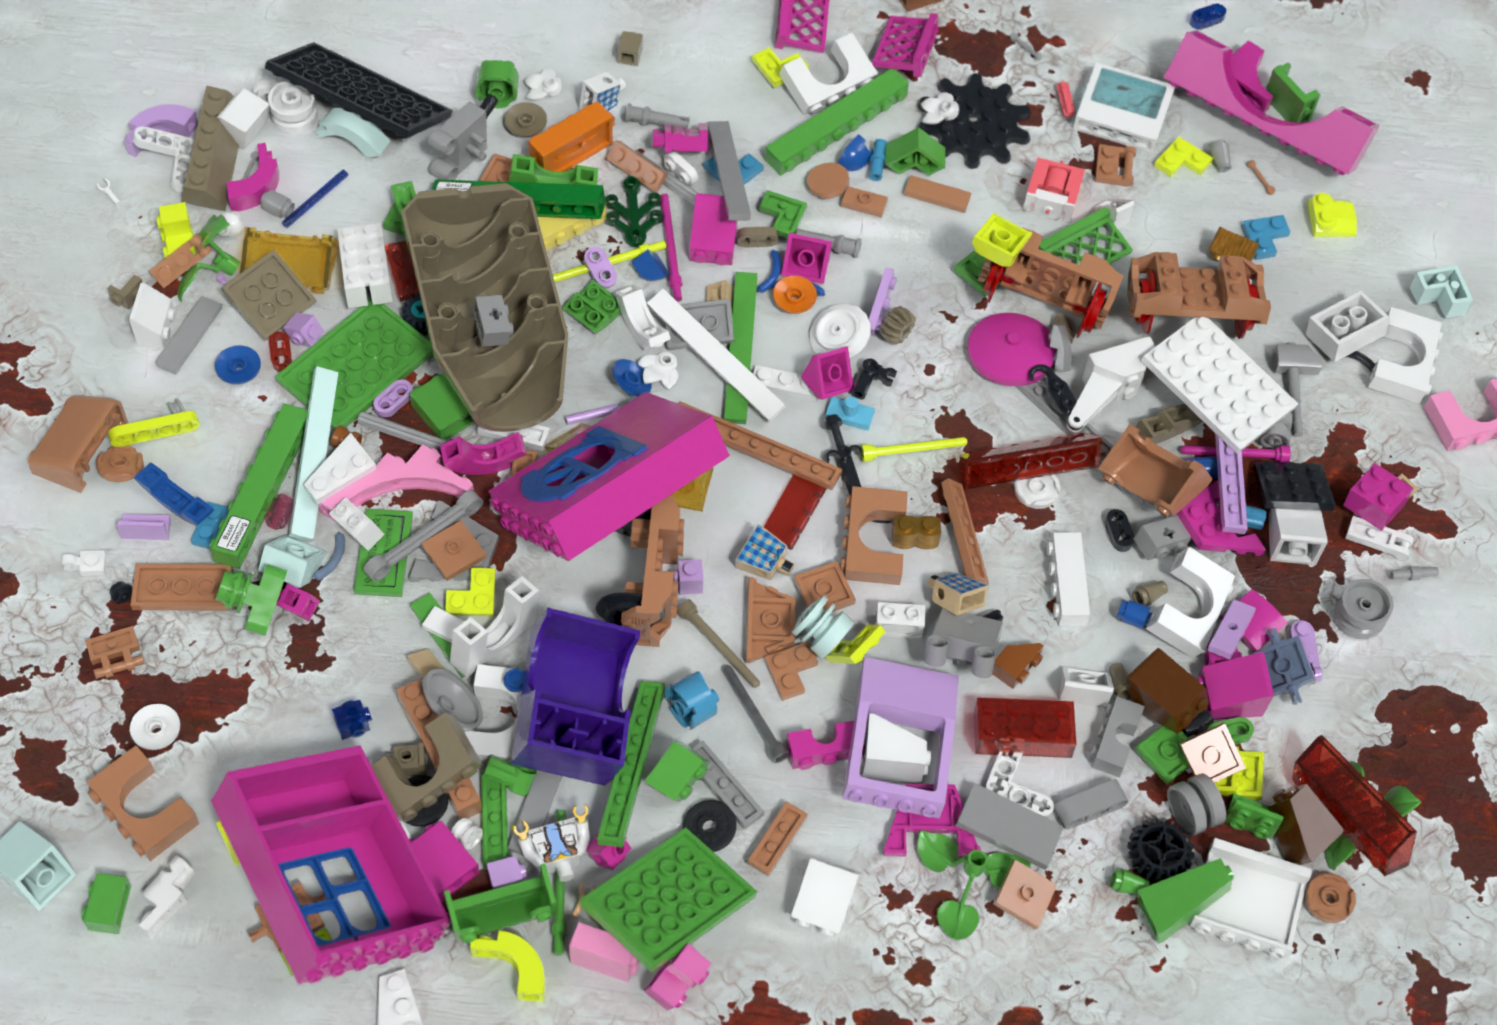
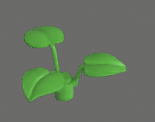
M222 214L218 217L213 215L199 232V235L202 237L201 246L204 248L209 244L218 252L213 259L216 265L194 264L184 274L177 291L178 299L181 302L184 292L196 277L199 269H211L217 273L222 270L232 276L240 264L238 259L224 252L211 240L223 229L230 226Z
M1354 761L1347 762L1336 773L1331 783V793L1334 797L1343 799L1351 792L1358 801L1373 813L1369 819L1372 829L1352 826L1348 830L1345 826H1341L1345 831L1325 849L1326 861L1334 871L1338 865L1346 861L1357 849L1359 836L1356 832L1369 833L1377 836L1379 833L1385 838L1391 839L1399 831V823L1397 821L1421 804V801L1407 788L1396 786L1385 794L1382 799V808L1379 809V812L1376 811L1355 791V788L1359 787L1364 781V771Z
M921 830L917 840L918 855L925 867L935 872H943L948 865L955 867L964 863L963 869L969 876L960 904L953 900L946 901L941 904L937 912V921L940 927L954 940L968 938L978 926L979 915L976 908L964 905L975 877H979L984 871L985 875H990V882L1000 889L1013 860L1016 859L1029 868L1031 866L1030 862L1015 855L998 852L987 856L981 850H973L968 856L963 855L961 859L956 860L958 857L957 844L948 836Z

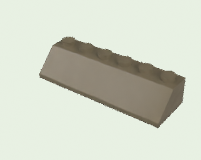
M206 85L182 202L221 211L226 210L228 201L227 182L232 181L239 148L237 142L217 118L234 98L228 90Z

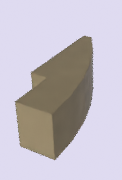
M1186 404L1161 409L1156 416L1141 419L1136 428L1140 430L1138 433L1140 436L1149 437L1155 444L1182 434L1202 423L1203 420Z

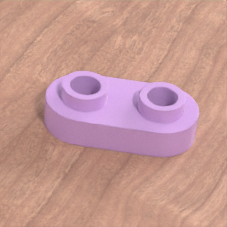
M600 247L589 248L584 255V263L594 281L605 289L611 288L617 279L615 269L603 249ZM597 254L599 259H592V255ZM608 273L610 278L604 279L602 274Z
M403 379L396 380L380 393L373 403L376 414L380 417H390L409 402V393L413 391L411 383Z

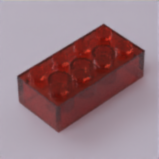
M977 697L974 708L975 754L998 755L999 752H1003L1002 755H1005L1008 752V756H1013V753H1023L1022 756L1072 758L1077 744L1074 701Z

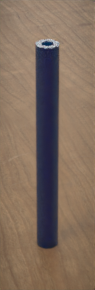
M342 169L282 221L283 226L289 228L348 177V173Z

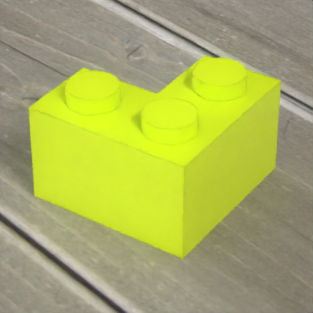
M185 202L159 206L160 216H156L162 242H166L167 245L163 247L164 257H167L194 236ZM195 246L189 248L194 255L197 253Z

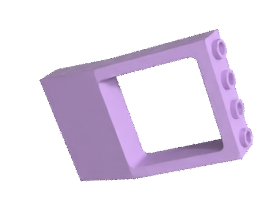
M864 657L859 673L855 718L842 799L874 805L880 808L899 810L905 813L940 818L946 800L956 721L959 676ZM869 713L876 714L893 724L939 734L940 740L933 791L860 776L859 770Z

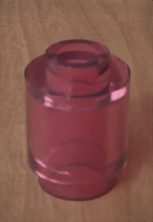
M279 494L272 500L264 516V520L270 528L279 530L287 526L292 515L294 503L291 497Z

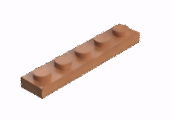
M948 478L941 482L944 491L943 497L947 502L948 516L952 521L953 534L957 540L959 556L965 569L964 575L989 584L963 486Z

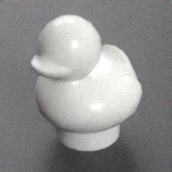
M237 211L221 213L225 216L230 226L218 234L231 238L237 237L244 228L241 214Z

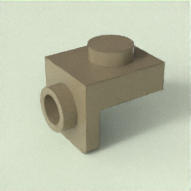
M134 275L121 290L110 285L107 289L111 302L116 306H123L129 310L134 305L140 283H143L142 279Z

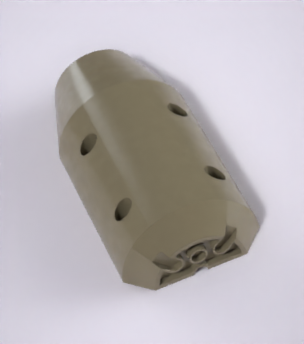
M507 183L472 186L466 191H458L457 188L419 191L401 211L436 363L474 422L480 427L491 431L510 432L530 428L544 422L558 411L563 402L568 330L533 198ZM502 295L504 304L508 305V320L513 324V335H510L508 345L481 347L472 311L475 297Z

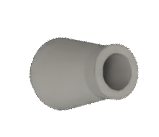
M1223 139L1212 142L1209 145V153L1217 164L1219 171L1227 172L1231 170L1229 144Z

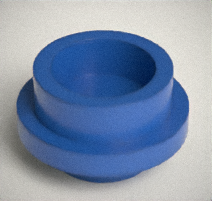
M517 668L509 670L504 676L505 688L511 692H521L524 671Z

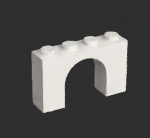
M853 33L835 40L831 48V52L844 73V80L838 84L826 85L817 81L811 75L801 57L783 65L779 75L804 116L809 113L815 114L827 104L829 106L835 104L840 98L848 96L876 78L877 71Z
M1391 307L1387 313L1390 317L1386 335L1383 337L1408 345L1416 353L1419 364L1415 366H1402L1379 358L1372 370L1368 388L1420 404L1424 396L1428 397L1432 388L1429 380L1433 378L1436 369L1433 366V362L1437 360L1439 349L1436 348L1443 336V332H1440L1442 323Z
M1188 547L1177 554L1170 573L1190 585L1199 595L1202 604L1199 619L1190 618L1164 603L1153 611L1146 629L1186 655L1194 658L1207 651V645L1210 643L1209 639L1218 627V617L1226 607L1224 603L1226 597L1233 590L1232 583L1235 575L1191 547Z
M521 576L505 589L502 609L487 629H484L472 617H469L454 629L450 664L465 677H469L477 670L478 664H485L535 623L539 590Z
M478 664L474 681L476 697L507 701L519 712L521 692H511L504 686L505 674L514 668ZM518 715L515 722L502 732L465 731L468 740L483 765H488L492 755L511 762Z

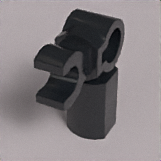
M872 358L865 359L852 388L851 395L863 400L873 379L881 380L885 386L891 387L893 379L887 376L895 378L897 371L893 368H883L882 365H879Z

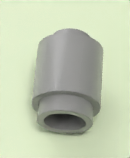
M274 190L265 192L261 198L262 209L279 218L284 217L288 219L294 211L295 204L291 202V199Z

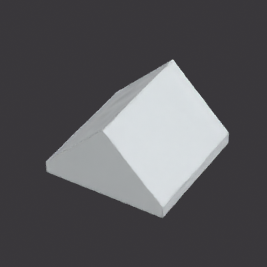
M241 88L217 118L241 149H245L268 121L269 103L248 90Z
M1062 666L1059 701L1102 707L1108 706L1114 689L1109 672Z

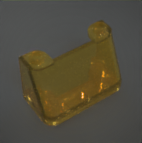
M245 227L240 274L272 250H275L307 289H311V293L324 294V291H328L330 288L339 241L333 235L322 234L320 239L315 235L308 237L277 234L270 231H257V228Z

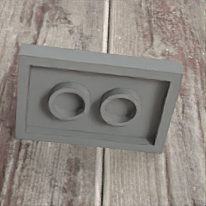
M730 299L680 304L721 344L735 343ZM666 324V330L671 338L667 341L668 350L691 348Z

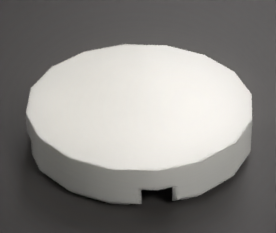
M1039 466L1028 467L1022 470L1016 478L1014 485L1015 495L1027 507L1034 509L1047 508L1058 499L1060 483L1056 475L1050 470L1048 472Z

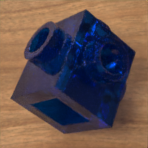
M361 700L347 701L341 706L332 709L342 740L350 737H360L367 731H370L368 722L372 721L368 706L363 708Z

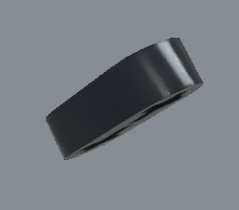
M1110 510L1105 520V526L1111 543L1117 551H1129L1134 542V534L1128 517L1122 510ZM1113 518H1116L1117 521H1120L1119 527L1116 521H1112ZM1121 535L1123 540H1127V543H1124L1122 540H1119Z

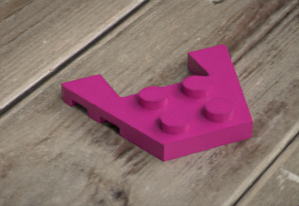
M1218 480L1203 490L1177 513L1199 550L1216 552L1234 550L1237 554L1253 552L1254 556H1261L1266 551L1256 534L1237 537L1235 533L1222 532L1221 511L1216 504L1220 502Z
M906 784L905 786L933 791L934 784ZM947 784L945 805L939 819L897 810L883 856L906 857V832H920L921 830L930 833H956L958 858H962L963 855L968 856L973 850H981L973 834L955 826L963 809L956 786Z

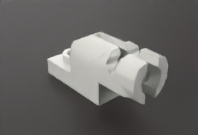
M177 855L167 864L171 872L160 871L159 875L143 893L145 901L154 910L148 911L143 916L139 927L150 940L187 902L180 889H184L195 873L193 868Z

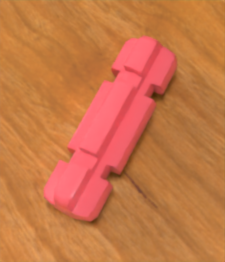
M1060 81L1056 87L1063 115L1072 118L1076 112L1069 84Z

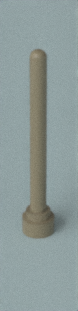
M688 599L683 602L677 609V613L682 619L691 620L752 687H759L760 680L698 615L697 606L693 601Z

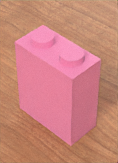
M578 922L569 945L571 963L629 983L631 975L636 976L640 961L609 932Z

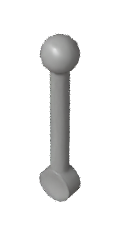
M1017 33L1010 34L1011 41L1019 43L1034 55L1036 60L1042 59V54L1035 52L1020 40Z
M257 151L251 153L252 159L243 179L248 178L255 161L259 160Z

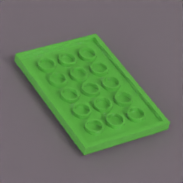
M371 298L368 301V306H361L277 374L275 379L277 383L308 408L314 369L318 366L338 372L330 428L335 431L339 425L349 426L358 418L360 412H365L374 405L375 398L396 380H404L434 354L431 342L384 303L373 305Z
M684 828L581 898L579 905L653 973L679 954L687 944L691 945L753 900L757 891L687 828Z

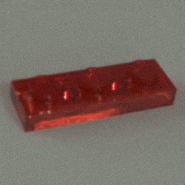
M406 240L384 245L400 302L408 300L410 296L415 298V294H419Z

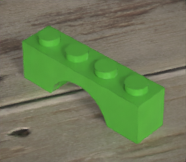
M513 154L508 182L597 185L598 168L576 165L568 171L554 172L542 168L536 162L535 157Z

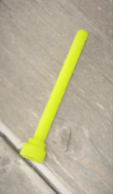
M965 437L883 447L861 444V460L863 463L872 462L873 459H877V456L966 446L968 441Z

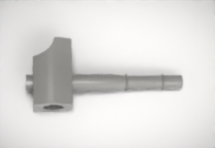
M1288 342L1286 344H1276L1273 350V368L1275 373H1288L1289 393L1298 403L1297 407L1292 411L1294 436L1300 437L1303 435L1299 374L1319 375L1323 365L1322 355L1315 353L1309 345H1297L1295 342Z

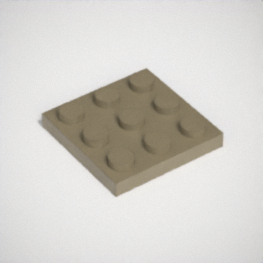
M272 250L221 288V291L264 341L282 329L296 312L303 313L317 302L275 250Z

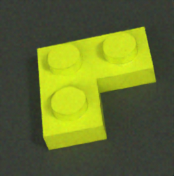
M768 47L752 55V61L775 88L784 84L779 75L783 65L801 56L799 53L780 60L771 48ZM801 57V59L803 60V62L805 63L806 67H807L808 70H809V65H808V64L804 61V59Z
M1178 137L1156 160L1154 167L1170 177L1182 165L1201 175L1212 164L1213 157Z
M471 568L470 591L446 590L445 611L453 616L494 617L495 568Z
M867 624L852 640L841 639L825 658L828 662L857 664L864 659V654L870 648L880 642V638L885 631L881 625Z

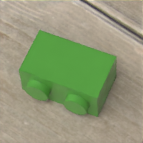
M96 874L95 881H92L89 886L88 895L90 899L88 906H84L81 916L88 930L119 934L132 887L127 877Z

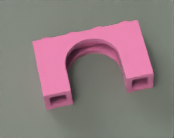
M1497 378L1490 380L1484 390V394L1495 413V420L1489 422H1479L1467 417L1461 411L1450 390L1430 395L1424 409L1447 451L1452 449L1461 450L1468 445L1475 443L1480 445L1488 440L1497 439Z

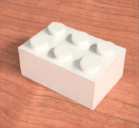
M1359 291L1311 316L1306 336L1333 362H1336L1385 336L1390 317L1368 296Z

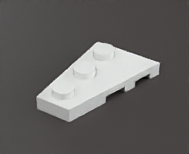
M405 969L379 977L378 1025H423Z

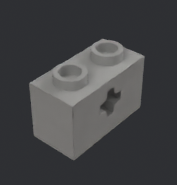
M502 295L475 297L472 311L481 347L508 345L510 335H513V324L508 320L509 309L508 305L504 304Z
M1178 515L1142 525L1133 539L1148 561L1155 558L1162 559L1174 552L1176 554L1182 552L1188 547L1187 544L1191 540V536Z

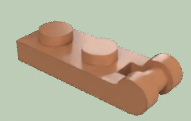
M196 233L149 270L163 288L212 251L209 245L204 248L201 246L202 237L199 233ZM192 246H195L199 251L195 255L189 249Z

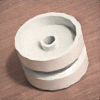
M289 80L277 83L270 90L268 103L272 122L276 129L283 133L294 135L309 131L316 124L318 111L315 94L309 93L307 89L301 86L291 84Z

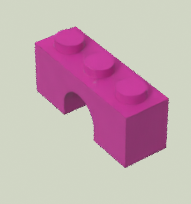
M854 720L835 724L833 731L834 741L829 744L817 742L813 737L811 729L787 733L786 745L790 751L789 757L792 769L806 770L813 767V765H832L839 760H848ZM865 742L863 743L862 756H864Z

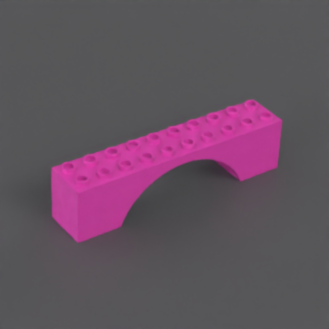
M1197 30L1186 32L1164 78L1169 80L1168 83L1171 86L1185 88L1187 90L1186 93L1190 96L1204 98V103L1212 107L1217 105L1223 108L1222 112L1226 115L1240 117V121L1245 125L1252 126L1253 124L1259 127V132L1267 136L1272 134L1278 137V142L1286 146L1291 144L1297 147L1296 151L1300 154L1314 156L1316 162L1322 165L1327 163L1333 166V171L1341 175L1345 173L1350 174L1357 169L1380 125L1344 106L1333 110L1321 119L1309 122H1289L1269 116L1254 106L1241 90L1233 69V49Z

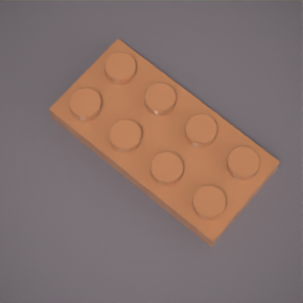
M136 564L131 609L229 611L222 602L216 601V597L225 571L233 573V567L224 564Z

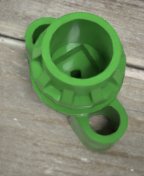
M266 564L259 586L250 583L253 576L252 573H249L248 577H244L243 571L233 573L225 571L216 601L222 602L229 610H232L233 606L238 607L236 613L239 614L243 605L252 607L245 630L266 636L287 570Z

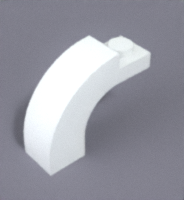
M632 284L614 292L630 332L644 350L664 345L665 341L671 339L669 332L659 326L652 317L640 287Z

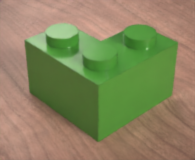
M918 127L886 144V165L898 174L916 166L930 176L945 168V147Z

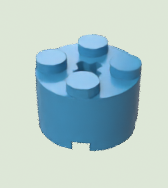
M699 671L690 673L665 689L666 701L670 699L673 705L669 709L684 728L690 726L689 730H692L717 714L716 703L719 702V696L714 689H709L703 675Z

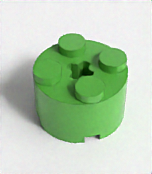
M484 60L477 71L475 94L479 101L480 99L484 101L488 94H492L498 99V103L494 107L497 109L508 107L509 103L513 100L515 102L518 94L519 74L514 63L501 60Z

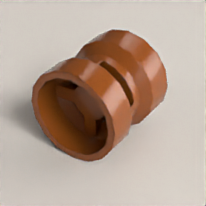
M339 425L332 435L331 446L337 448L350 433L361 445L362 434L355 431L350 432L348 428Z

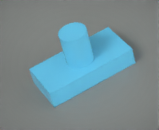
M831 397L826 417L837 414L842 419L844 425L869 431L875 408L858 404L859 402L855 397H848L846 400Z

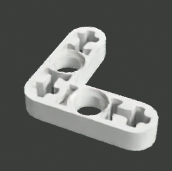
M138 127L132 138L133 143L137 147L174 156L171 187L176 192L183 193L188 168H182L178 162L183 161L189 165L194 140L149 127ZM165 139L170 145L164 146L159 140ZM184 146L188 147L187 154H183L185 149ZM180 176H184L183 184L179 181Z
M1010 736L1006 738L985 788L993 791L997 780H1002L997 794L1015 802L1012 796L1020 793L1024 795L1026 801L1019 805L1046 818H1050L1054 810V803L1051 798L1012 782L1025 746L1024 742L1018 737ZM1012 744L1017 745V750L1014 751L1012 758L1007 757ZM1000 764H1007L1010 766L1011 772L1008 774L1001 773L998 766ZM1031 798H1032V799H1034V801H1033L1032 806H1031V808H1030V807H1028V805H1029L1030 800H1031ZM1041 803L1046 805L1043 812L1039 811Z

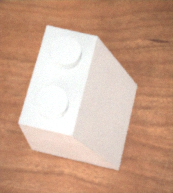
M1270 509V561L1316 565L1327 545V535L1321 510Z
M869 713L865 733L866 746L862 777L921 784L923 775L927 776L931 760V751H927V741L876 714Z
M816 857L810 858L791 917L796 918L795 923L810 928V925L813 924L820 927L819 932L834 936V933H841L861 873Z

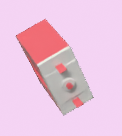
M1038 157L1023 210L1056 220L1071 222L1085 169L1066 165L1064 161L1058 163Z

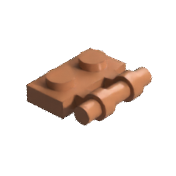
M133 626L85 640L92 665L102 662L103 667L94 669L96 679L104 676L109 678L114 676V673L126 669L128 671L135 670L136 666L144 664L142 655L133 658L131 653L140 650ZM120 656L124 657L123 661L110 664V659Z

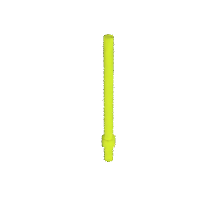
M664 240L650 245L647 243L642 244L637 249L610 256L608 259L614 265L637 258L647 249L653 252L666 249V244ZM584 264L555 273L553 278L555 282L588 273L589 270Z

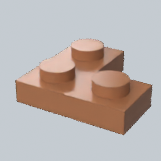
M809 642L765 656L764 661L782 701L804 694L805 688L798 672L818 665L814 652L810 650L811 645Z

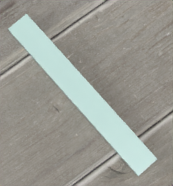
M318 366L314 369L289 529V536L310 542L314 539L318 505L306 491L304 483L326 459L338 372Z

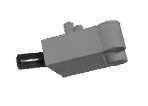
M488 94L480 107L469 101L440 128H436L431 133L428 143L442 152L443 157H438L433 161L430 173L442 180H455L476 158L481 161L486 159L487 155L484 153L487 149L486 120L498 103V99L494 95Z
M942 608L933 635L927 638L924 662L932 667H941L945 664L946 658L950 660L955 658L959 666H965L966 661L971 662V672L976 677H991L1003 624L1001 611L996 609L982 617L967 613L956 616Z

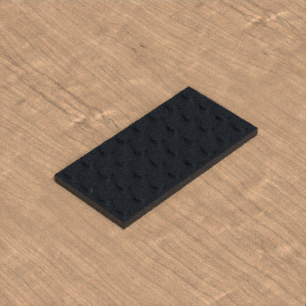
M315 42L269 59L265 64V69L271 71L273 75L283 77L289 80L291 84L301 86L307 89L309 93L325 98L327 102L342 106L345 111L354 112L360 115L362 119L372 121L378 124L380 128L396 133L400 138L407 139L451 118L452 109Z

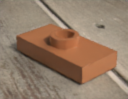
M848 186L843 196L841 207L882 218L888 197Z

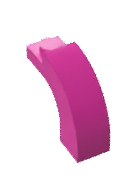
M266 143L257 144L259 155L257 171L246 179L227 182L231 211L238 212L254 208L261 204V198L265 192L276 190L280 177L277 158L273 159L272 151H267Z
M519 432L487 445L471 444L460 436L440 445L444 465L455 472L467 475H485L511 468L512 461L527 455L523 436Z

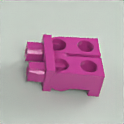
M698 123V129H684L681 126H673L671 128V124H664V129H653V147H665V152H671V149L674 151L708 152L707 123Z

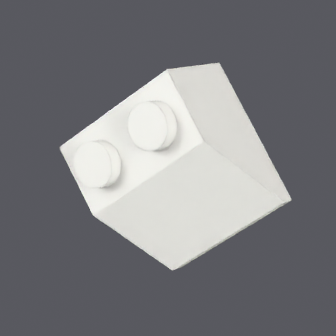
M140 283L129 318L137 345L164 348L166 340L170 339V326L176 320L177 311L173 307L170 298L146 283Z

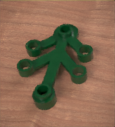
M630 176L623 183L624 192L629 196V209L618 202L616 195L609 194L605 198V205L607 208L615 211L609 212L606 220L608 225L616 227L625 234V240L631 247L638 248L639 245L645 243L646 233L656 224L662 222V212L657 209L652 210L661 204V195L656 192L650 193L648 201L638 209L637 194L641 190V183L636 177ZM650 212V219L639 227V221ZM619 214L630 221L631 227L619 220Z

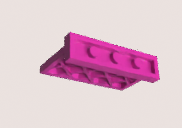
M779 0L774 48L783 49V46L786 45L824 53L829 0H812L814 3L808 5L804 0ZM799 2L803 9L798 11L793 5ZM818 6L823 13L817 15L813 9ZM808 12L813 18L807 21L802 14ZM797 17L802 24L796 26L791 20ZM817 22L822 28L816 30L811 24ZM806 27L811 34L805 36L801 29ZM796 33L801 39H790V35ZM816 37L820 45L813 44L810 39Z
M930 13L928 19L891 15L873 59V66L913 71V77H922L938 34V14ZM894 23H898V24H902V25L896 27V26L894 25ZM906 29H909V30H910V31L907 32V33H903V32H902V31H904V30H906ZM894 34H897V35H898V36H896V37H894V38H891V37H890L891 35H894ZM913 36H917V37H918V38H916V39H914V40H911V39H910V38L913 37ZM903 40L906 42L901 45L898 44V42H901ZM891 45L893 46V48H891V49H888V50L886 49V47H888V46H891ZM910 47L913 48V50L908 51V52L905 50V49H908V48H910ZM898 52L901 53V55H898L896 57L893 55ZM885 57H888V58H889L888 60H880V59H883V58H885ZM908 59L910 63L901 61Z

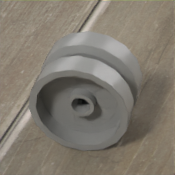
M1371 579L1352 581L1345 587L1334 609L1335 622L1339 629L1350 637L1356 639L1375 637L1382 631L1392 614L1394 607L1393 598L1388 589L1379 582Z
M1200 773L1188 778L1187 782H1178L1169 786L1167 790L1169 807L1180 828L1184 827V833L1187 835L1195 836L1204 832L1207 827L1214 828L1225 822L1226 809L1224 801L1215 783L1206 774Z

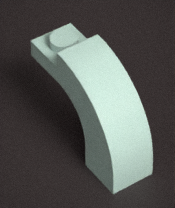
M333 108L328 116L323 117L319 121V126L315 130V133L320 138L333 135L346 138L366 158L380 156L390 143L387 136L374 123L362 119L360 115L354 112L345 111L343 108Z

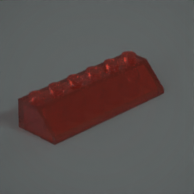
M1094 432L1079 433L1074 436L1056 437L1050 440H1037L1032 443L1013 444L1008 447L990 448L984 451H971L960 454L959 469L965 490L1099 467L1102 438Z
M1323 735L1318 736L1295 761L1292 774L1294 783L1297 786L1307 784L1345 830L1342 834L1346 835L1355 845L1356 849L1362 852L1371 862L1372 866L1378 869L1384 876L1408 867L1417 831Z

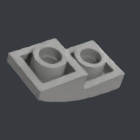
M1062 324L1053 325L1049 333V341H1051L1050 347L1058 348V352L1055 353L1053 360L1055 371H1071L1072 352L1067 328Z

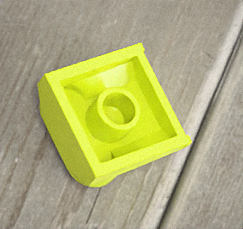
M1317 193L1313 198L1308 199L1307 206L1313 237H1356L1357 218L1354 204L1350 200L1334 199L1326 193Z
M993 213L976 233L972 244L974 250L979 255L1000 266L1009 267L1014 264L1017 255L1032 236V232Z

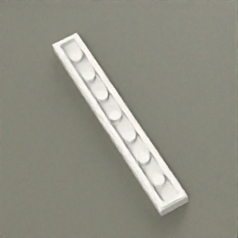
M664 289L647 302L648 307L769 423L786 408L785 404Z

